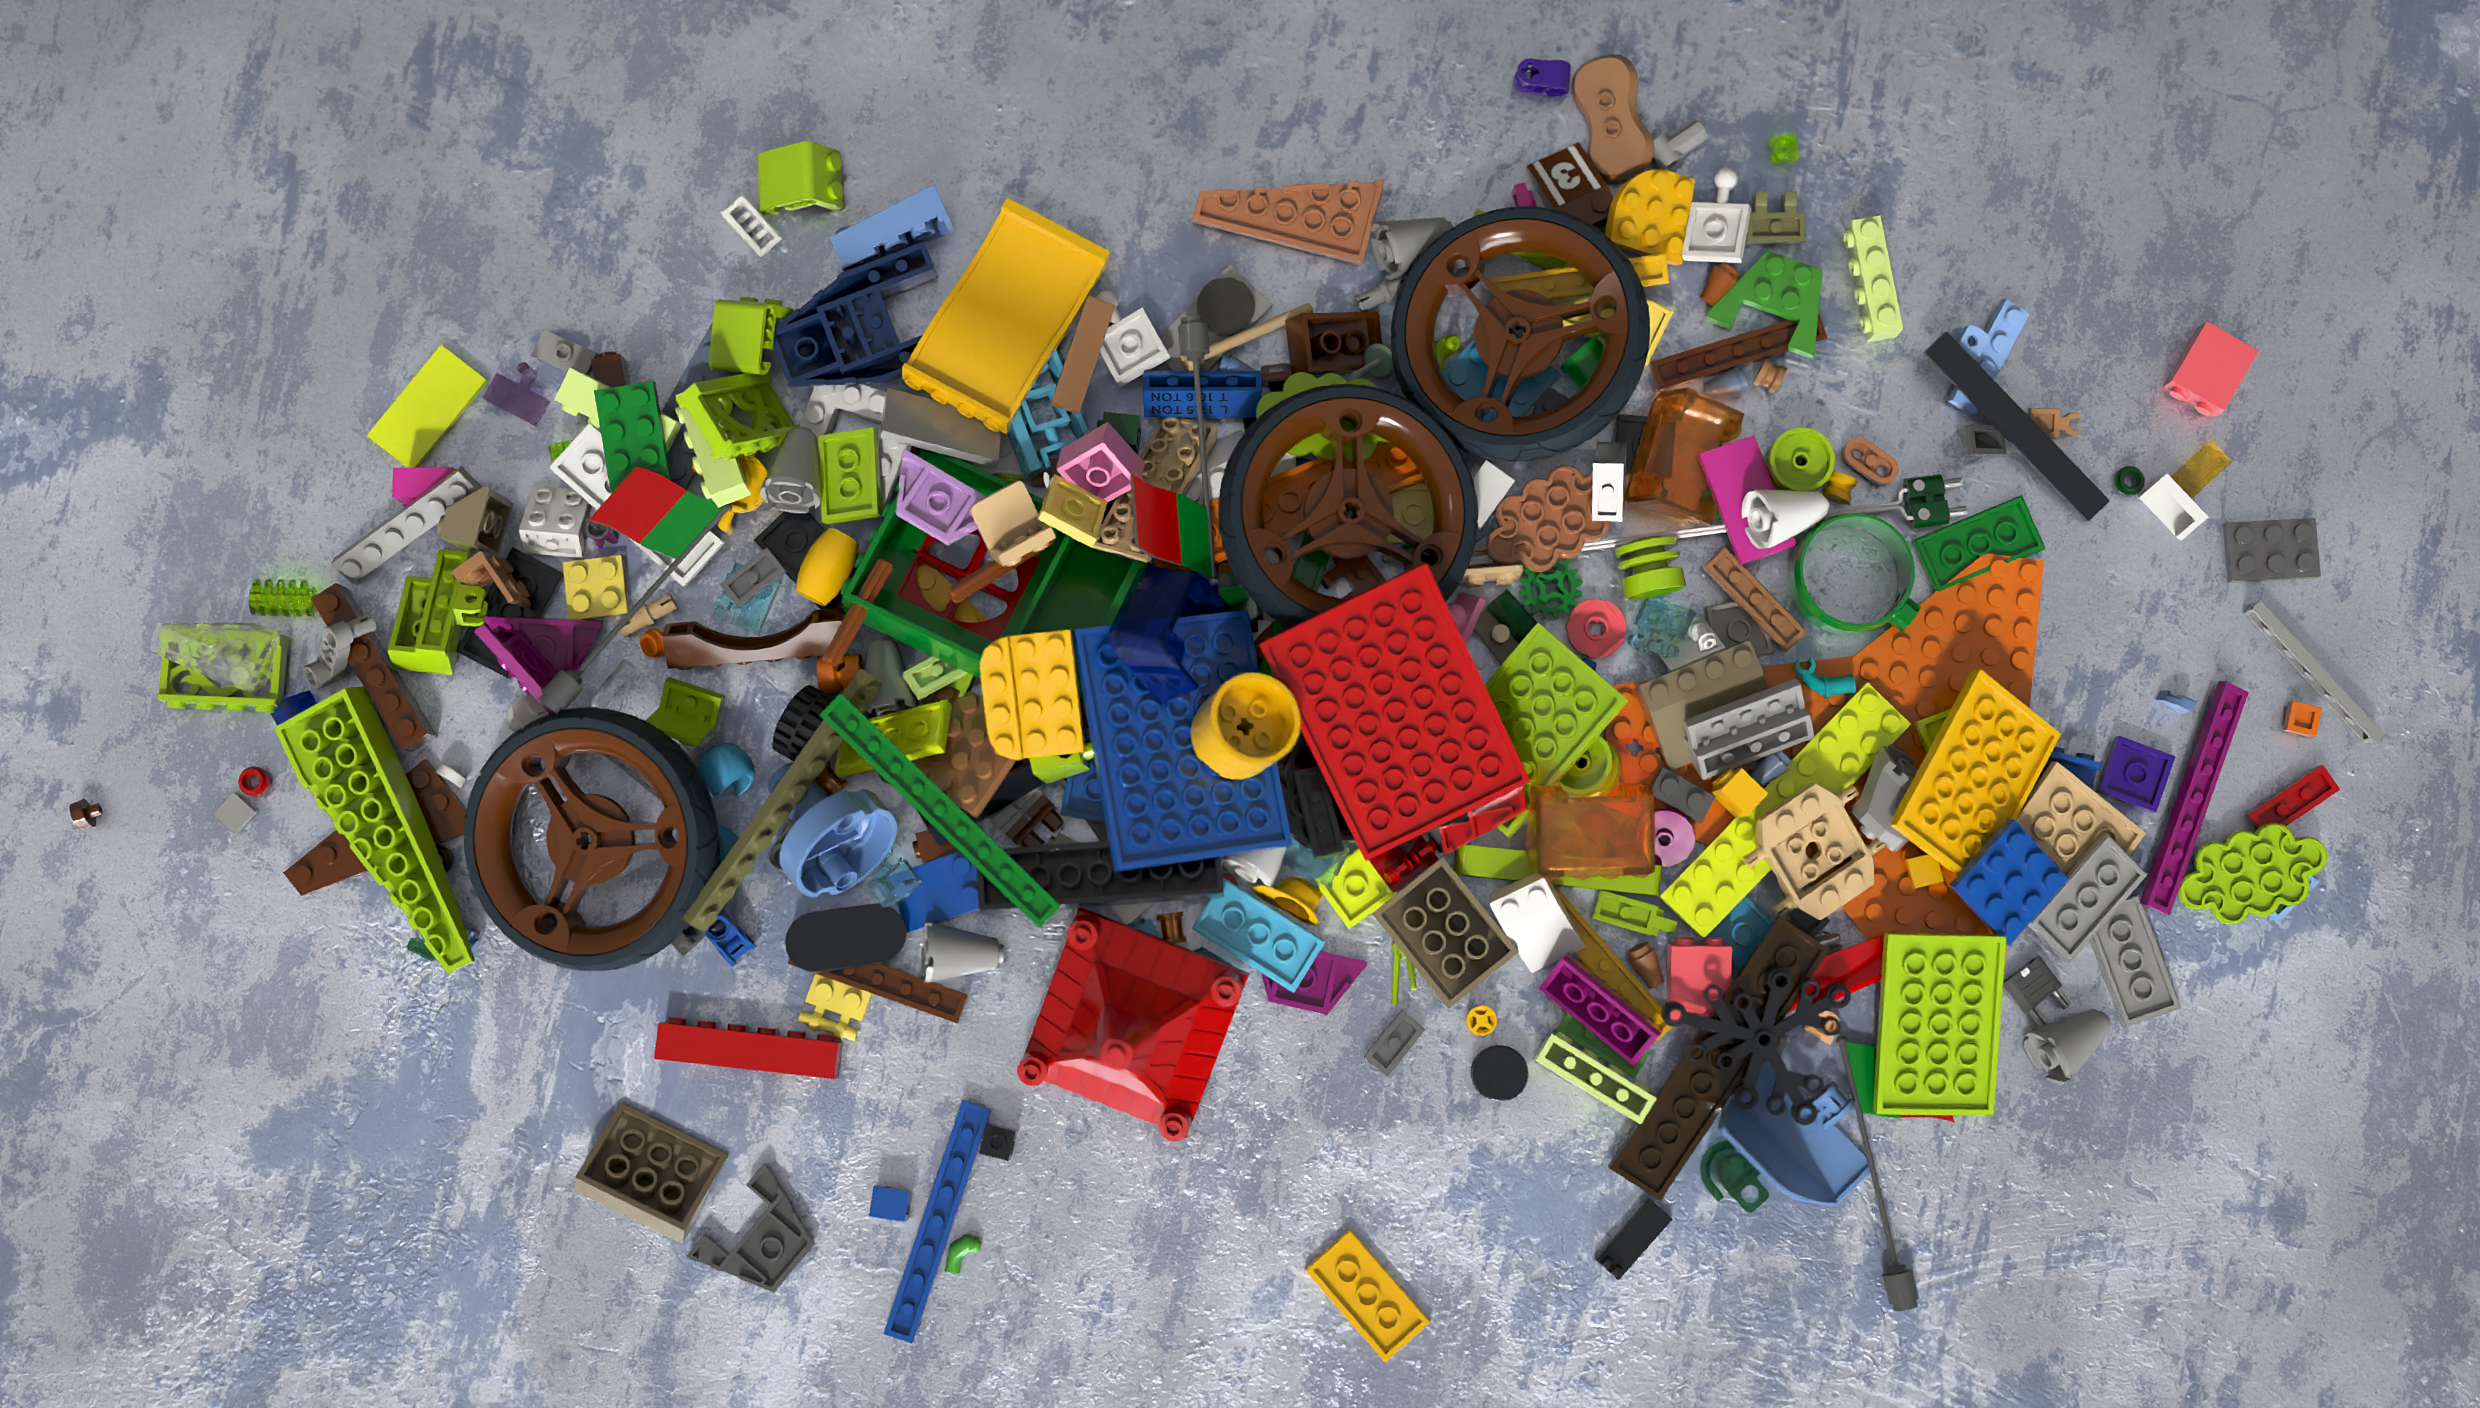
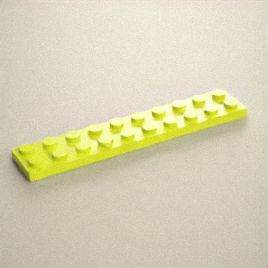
M1868 682L1865 683L1814 736L1815 738H1812L1791 759L1792 763L1787 767L1789 770L1763 788L1768 795L1747 816L1734 818L1659 897L1704 939L1771 870L1764 859L1751 868L1743 861L1744 856L1757 849L1754 843L1757 818L1811 782L1818 784L1831 793L1837 794L1851 784L1853 785L1873 764L1875 755L1884 746L1888 747V745L1893 744L1911 723Z

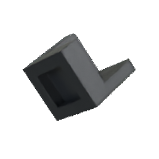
M1797 908L1793 909L1785 918L1786 921L1812 938H1815L1830 922L1828 917L1820 921Z

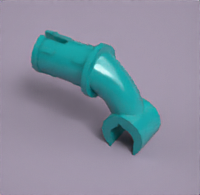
M1809 657L1807 660L1808 671L1800 667L1799 658L1793 666L1794 674L1802 679L1810 689L1823 695L1824 699H1829L1830 695L1852 694L1856 692L1853 674L1827 678L1824 675L1820 678L1814 672L1816 663L1812 657Z

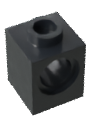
M991 1122L987 1123L979 1154L1006 1161L1011 1160L1019 1129Z

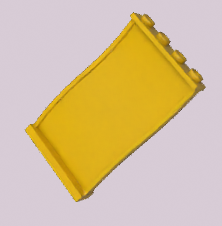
M1006 198L1001 206V212L975 257L931 320L908 362L904 363L902 379L905 380L904 382L910 388L917 391L922 389L928 392L935 401L941 404L948 403L956 407L957 411L967 418L975 417L982 421L988 429L1007 434L1013 419L1039 374L1084 306L1087 295L1091 294L1099 277L1109 265L1110 251Z

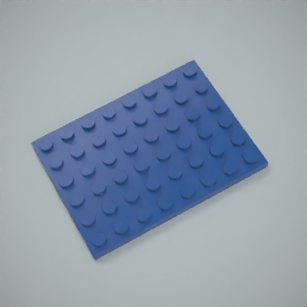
M1248 610L1075 629L1072 632L1114 872L1289 847L1292 845L1277 761L1253 777L1229 779L1220 776V773L1211 769L1203 760L1201 761L1198 758L1191 740L1193 717L1200 705L1227 681L1238 675L1260 673Z

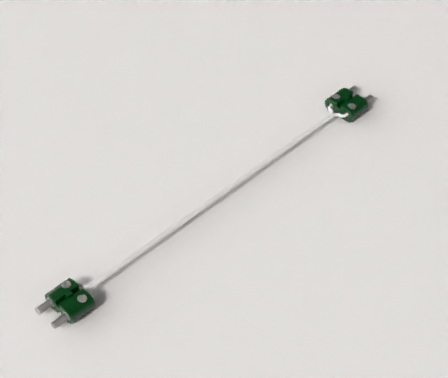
M1941 474L1904 479L1903 489L1899 491L1897 501L1829 510L1826 519L1845 513L1867 514L1899 510L1902 516L1909 520L1911 528L1915 529L1949 524L1950 518L1967 516L1968 511L1966 506L1949 508L1948 502L1944 497L1946 489L1962 487L1961 478L1943 479ZM1903 493L1905 497V503H1908V515L1906 514L1904 508L1899 506V504L1903 500ZM1724 524L1599 540L1594 543L1584 542L1582 551L1623 546L1633 540L1650 536L1685 538L1726 532ZM1409 544L1401 545V549L1409 554L1414 549ZM1421 553L1422 563L1426 562L1428 566H1432L1433 560L1431 556L1427 553ZM1382 554L1383 563L1399 562L1395 558ZM1488 555L1471 557L1469 566L1494 562Z

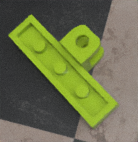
M446 549L438 550L414 648L416 655L447 658L455 620L457 625L481 626L485 623L484 617L487 616L488 603L484 601L485 590L479 586L465 585L457 581L451 572L470 558L469 552ZM479 613L477 616H471V615H469V614Z

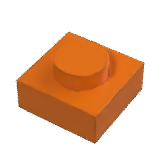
M2290 701L2282 731L2311 738L2316 737L2322 708Z

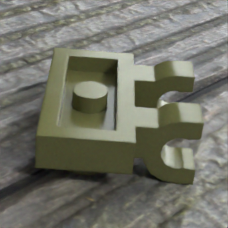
M1785 191L1784 195H1781V209L1783 212L1767 213L1768 192H1755V195H1752L1753 213L1750 214L1745 244H1804L1806 242L1805 212H1797V191Z

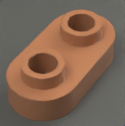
M1856 437L1844 446L1842 451L1844 462L1872 483L1884 486L1891 483L1897 477L1899 468L1896 460L1869 440ZM1854 449L1861 452L1862 456L1860 459L1853 456L1852 451ZM1881 466L1885 469V476L1877 473V467Z

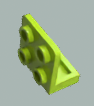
M669 677L664 683L659 708L645 721L662 730L671 738L679 740L683 745H700L718 727L725 695Z

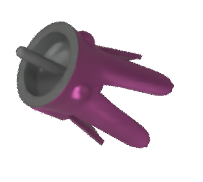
M587 521L585 531L594 540L598 548L603 547L602 539L612 544L618 543V539L611 533L610 527Z

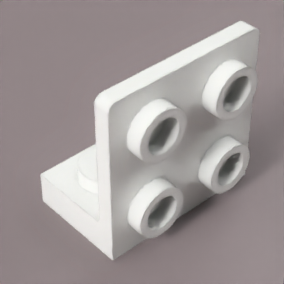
M533 486L519 527L524 553L583 558L586 549L582 527L589 503L574 489Z

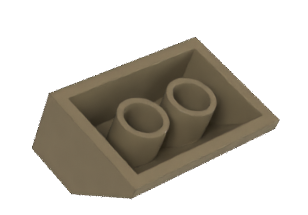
M484 486L447 508L445 515L441 516L438 523L439 538L465 552L477 554L479 551H483L499 557L514 503L492 488Z

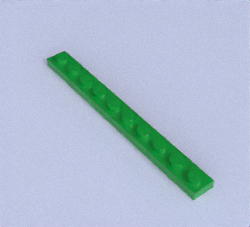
M840 693L819 715L1038 928H1041L1057 912L1061 905L844 695Z

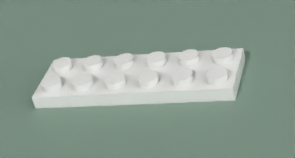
M589 423L549 468L597 510L611 495L601 433ZM709 531L670 576L685 587L724 545V542L713 532ZM631 540L665 571L676 560L675 558L647 549Z

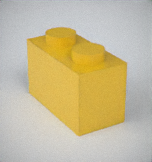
M1742 768L1736 770L1729 769L1727 772L1720 773L1712 782L1715 787L1709 792L1735 818L1747 816L1768 795Z

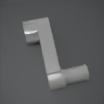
M369 613L348 622L340 621L325 627L324 632H322L317 661L303 668L306 681L312 689L318 690L344 678L351 647L350 643L353 642L354 638L376 630L375 621Z

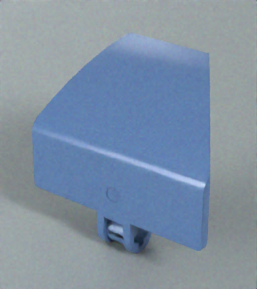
M1766 1059L1762 1063L1755 1088L1759 1095L1757 1104L1751 1109H1742L1736 1105L1731 1096L1720 1114L1718 1129L1784 1194L1814 1205L1837 1207L1870 1174L1867 1157L1834 1125L1852 1110L1855 1102L1851 1098L1847 1099L1837 1089L1838 1085L1832 1081L1811 1100L1817 1109V1117L1813 1123L1801 1125L1793 1119L1791 1115L1792 1102L1787 1093L1784 1097L1786 1103L1785 1112L1778 1116L1772 1115L1766 1108V1101L1772 1094L1777 1075ZM1800 1091V1093L1802 1094L1803 1098L1809 1100V1099ZM1744 1093L1741 1098L1742 1102H1749L1752 1098L1751 1093ZM1831 1097L1839 1104V1106H1837V1105L1831 1100ZM1774 1101L1771 1104L1772 1110H1778L1781 1107L1780 1101ZM1803 1109L1800 1113L1801 1118H1807L1810 1115V1109Z

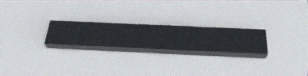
M1947 331L1943 332L1923 352L2085 521L2089 522L2110 502L2099 488Z

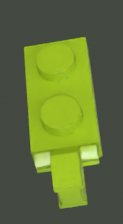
M1599 890L1591 918L1656 937L1659 930L1671 934L1675 933L1678 924L1677 921L1664 918L1665 910L1659 909L1658 906Z

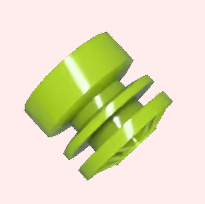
M1644 537L1633 540L1627 545L1614 550L1616 558H1630L1620 562L1618 569L1633 571L1632 575L1621 580L1625 600L1661 596L1687 587L1683 568L1668 566V562L1680 557L1679 551H1665L1678 545L1676 537Z

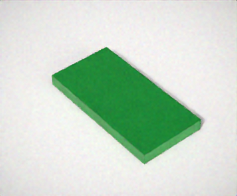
M2022 495L1911 541L1933 592L1937 590L1942 591L1989 571L1990 566L1947 583L1976 559L1987 553L2012 556L2003 560L2009 563L2046 549Z

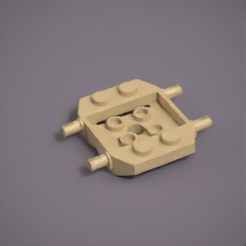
M1811 782L1757 818L1754 838L1757 849L1744 856L1743 861L1751 868L1764 859L1776 875L1779 886L1786 898L1772 907L1776 916L1779 915L1781 917L1790 910L1797 908L1821 921L1874 885L1873 856L1885 847V844L1877 838L1865 844L1844 809L1845 803L1859 795L1854 785L1851 784L1837 794L1831 793L1818 784ZM1815 842L1817 844V852L1813 857L1808 858L1805 848L1809 843ZM1847 857H1850L1851 860L1803 892L1802 888L1816 880Z

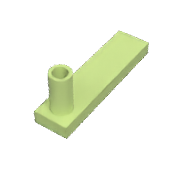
M932 656L904 671L903 678L915 694L918 705L922 706L929 703L932 693L968 673Z

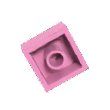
M1106 422L1061 448L1056 470L1064 479L1108 503L1131 490L1130 474H1134L1139 479H1142L1145 463L1109 422Z

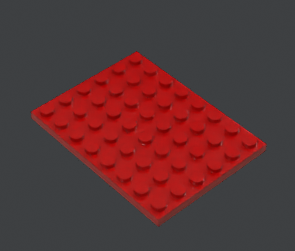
M1426 562L1259 642L1276 680L1281 682L1291 692L1298 705L1300 729L1365 861L1531 782Z

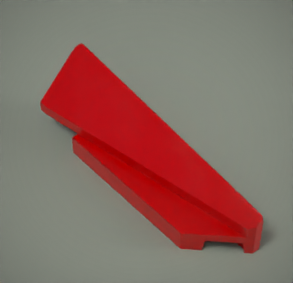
M1884 935L1826 955L1811 977L1820 986V992L1813 998L1812 1003L1824 997L1826 987L1834 982L1844 984L1853 993L1880 981ZM1807 984L1805 986V993H1812L1815 989L1814 984ZM1839 991L1834 995L1835 1000L1844 997V993L1842 991ZM1800 995L1798 996V998L1796 999L1788 1013L1797 1008Z

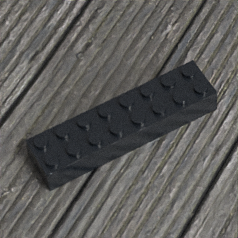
M1109 841L1002 848L1061 905L1059 909L1079 908V906L1085 908L1224 897L1221 856L1114 872ZM977 869L979 912L982 915L1022 912Z

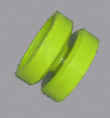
M1797 427L1784 432L1769 446L1764 456V461L1776 490L1815 492L1830 478L1834 470L1835 454L1832 444L1822 433L1812 428ZM1796 459L1800 461L1799 465H1797Z
M1599 735L1557 785L1563 791L1582 800H1596L1608 795L1616 787L1621 776L1622 761L1617 749L1608 740Z

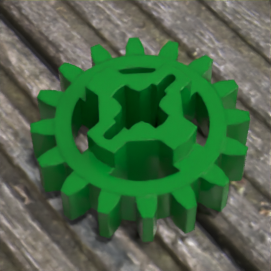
M1558 558L1555 565L1551 568L1556 570L1554 574L1544 575L1541 572H1533L1527 568L1523 570V574L1527 579H1519L1518 584L1524 586V589L1518 592V596L1526 597L1522 606L1527 607L1531 605L1533 607L1530 613L1532 616L1539 611L1541 612V620H1545L1548 614L1552 615L1553 620H1557L1559 612L1564 616L1570 614L1568 606L1572 608L1577 607L1578 603L1574 600V597H1581L1583 592L1576 590V587L1582 585L1583 581L1575 580L1574 576L1578 573V569L1570 571L1568 569L1569 560L1562 565L1559 564ZM1564 577H1566V579L1568 580V583H1569V587H1570V592H1569V593H1568V590H1566V589L1564 588V584H1563V578H1564ZM1553 582L1556 592L1552 591L1550 594H1547L1545 592L1546 585ZM1531 583L1537 589L1538 597L1536 600L1531 593ZM1552 601L1561 603V605L1556 607L1545 606L1547 602Z

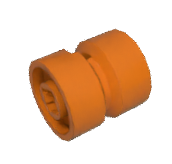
M844 655L837 667L827 664L822 657H818L817 682L819 690L828 695L838 694L842 689L845 691L860 668L863 669L861 655Z

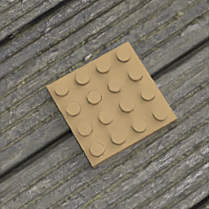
M2055 761L2050 763L2035 784L2016 819L2064 875L2070 871L2102 833L2108 834L2129 856L2146 834L2070 771Z

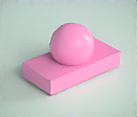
M1459 592L1455 603H1448L1446 605L1465 645H1467L1486 600L1479 596Z

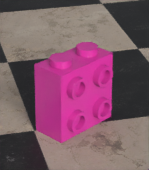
M453 467L393 468L392 497L401 502L402 506H406L456 469Z

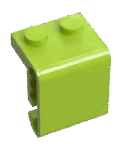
M802 141L758 153L759 212L763 214H779L781 206L790 211L811 205H819L831 210L842 209L841 152L815 142Z
M740 297V301L718 299L715 302L709 352L710 369L761 375L768 373L771 363L761 361L762 349H773L776 319H785L794 309L782 306L783 301L775 299H765L764 303L758 302L756 298Z

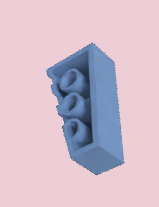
M934 184L865 218L851 227L846 226L838 229L835 235L829 238L845 272L918 243L924 242L927 244L953 233L954 229Z

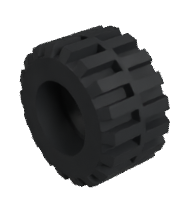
M812 685L802 688L791 699L777 723L773 735L772 749L794 761L822 723L823 719L819 715L835 698Z

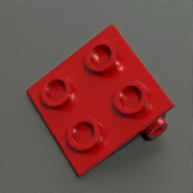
M1419 835L1408 853L1399 846H1396L1368 861L1391 892L1394 893L1439 859L1435 854L1437 850L1436 844L1432 840L1425 841Z

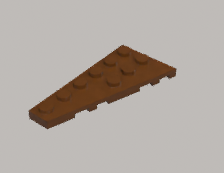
M424 759L405 775L423 813L434 843L438 845L464 835L467 808L444 779L435 772L436 769L427 759ZM336 830L283 873L301 896H307L354 876L365 874L368 870L350 848L351 843L344 834H339Z

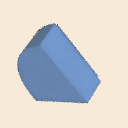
M2168 690L2160 691L2156 698V701L2181 715L2191 712L2196 704L2194 700L2184 695L2179 699L2170 694L2171 691Z

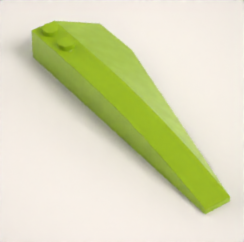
M364 686L344 688L274 727L300 784L305 790L309 789L316 798L314 802L321 811H326L334 821V828L339 834H344L351 843L350 848L379 886L383 885L390 894L389 899L396 907H400L409 918L407 922L413 930L420 932L425 939L424 944L444 970L449 974L475 961L457 902L428 825Z

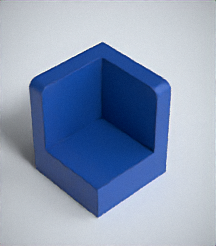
M877 1184L873 1186L869 1217L907 1221L909 1218L907 1209L910 1192L908 1190L889 1188L887 1185Z

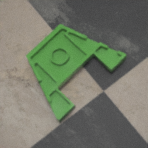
M1767 251L1707 312L1706 321L1731 330L1742 305L1752 306L1798 323L1788 344V351L1813 359L1815 356L1823 270Z

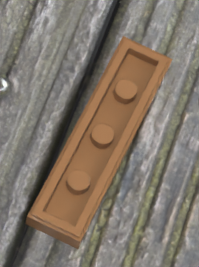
M1087 295L1050 405L1079 414L1115 305Z
M1726 546L1702 567L1784 653L1791 649L1808 632L1744 565L1739 566L1737 558Z

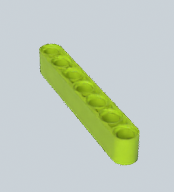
M1463 845L1455 850L1454 871L1459 876L1516 882L1544 868L1553 886L1647 896H1659L1662 872V866L1474 845Z

